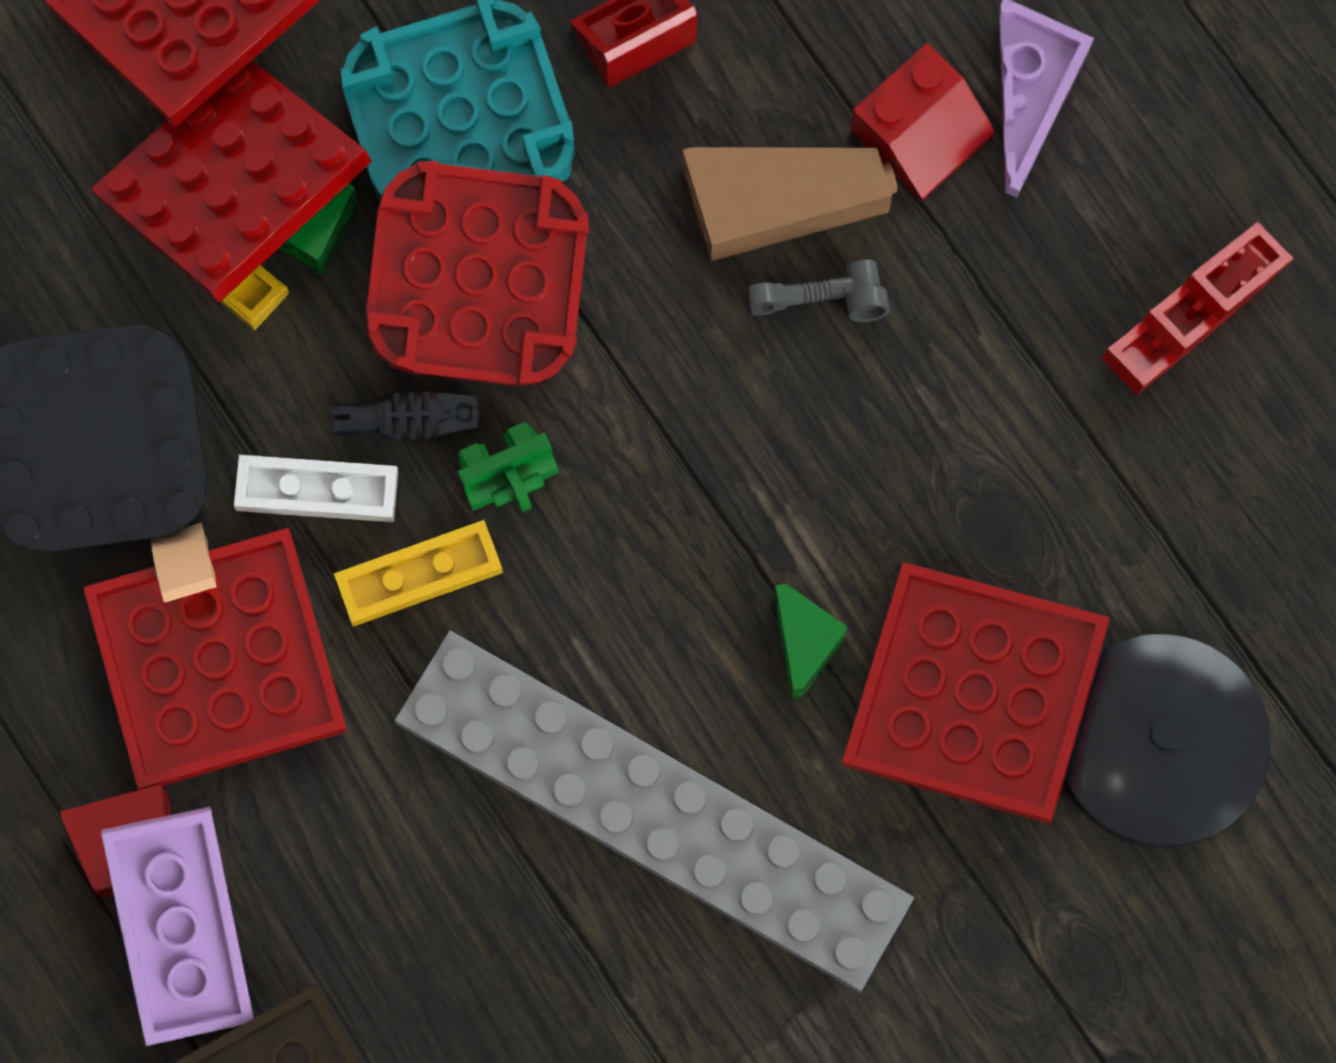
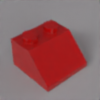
M928 43L853 109L850 132L866 148H877L882 164L890 163L894 175L921 202L995 135L994 128L965 79Z

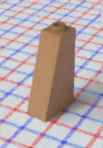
M692 147L682 150V169L711 261L888 213L892 194L897 193V183L890 163L882 164L877 148Z

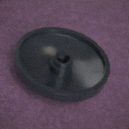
M1152 634L1129 638L1103 650L1100 654L1063 783L1073 801L1093 823L1123 841L1144 847L1166 849L1185 847L1205 841L1225 830L1245 812L1255 799L1265 779L1270 760L1271 734L1267 713L1261 697L1247 675L1231 659L1200 641L1177 635Z

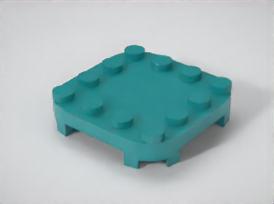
M476 0V5L380 34L376 26L359 35L360 41L347 55L344 67L341 68L342 87L359 144L366 150L372 160L367 169L379 201L385 187L399 172L417 164V162L438 161V164L539 177L544 174L562 180V182L570 176L571 164L575 154L572 120H569L541 37L540 26L531 11L526 13L516 4L501 0Z

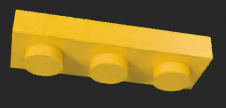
M485 520L334 573L354 627L502 574L503 570Z

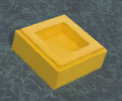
M260 265L220 303L255 331L289 294V291L284 284Z

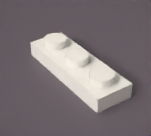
M239 455L234 507L236 511L394 522L398 468L397 466Z

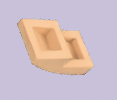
M202 523L182 528L179 531L161 537L151 538L152 553L164 603L217 587L215 572L209 556L208 542Z

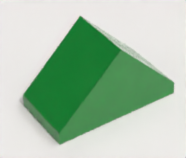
M780 584L775 586L774 601L792 700L804 696L845 640L848 627L788 584Z

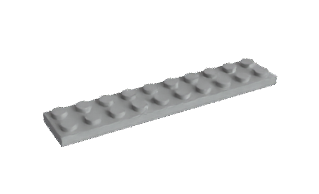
M451 630L395 719L396 725L858 993H861L915 898Z

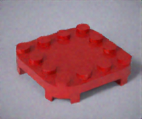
M438 161L417 162V164L399 172L385 187L376 215L365 311L366 333L374 354L391 367L411 374L509 386L536 385L557 374L569 358L572 357L578 338L575 336L586 238L589 234L588 213H585L578 197L562 183V180L544 174L539 177L438 164Z

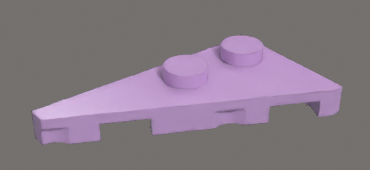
M1003 0L999 10L1005 193L1017 198L1090 50L1094 38L1011 0Z

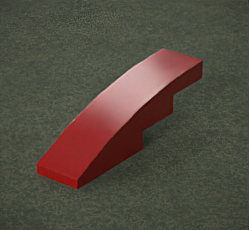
M1259 222L1255 223L1194 271L1181 287L1150 310L1142 322L1111 345L1101 359L1138 395L1230 318L1287 267L1294 258Z

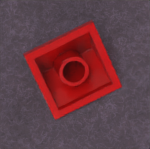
M608 0L569 21L573 32L608 89L697 42V12L694 5L688 0Z

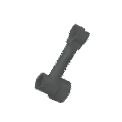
M858 260L846 266L847 277L828 279V281L823 280L822 282L814 281L807 284L757 283L749 286L750 295L748 298L751 315L754 316L771 314L792 305L845 298L849 318L856 322H869L888 315L890 306L887 290L880 286L877 264L873 260Z

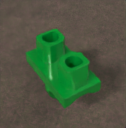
M523 422L508 429L503 435L508 449L490 457L484 444L477 443L459 451L458 456L461 470L458 471L473 511L493 502L496 507H499L512 500L516 501L521 512L532 508L527 494L544 487V479L559 473L552 454L551 444L545 432L537 435L528 423Z

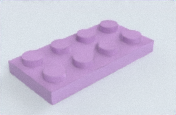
M207 807L103 829L102 838L146 1046L235 1027L252 1020L254 1017L211 808Z

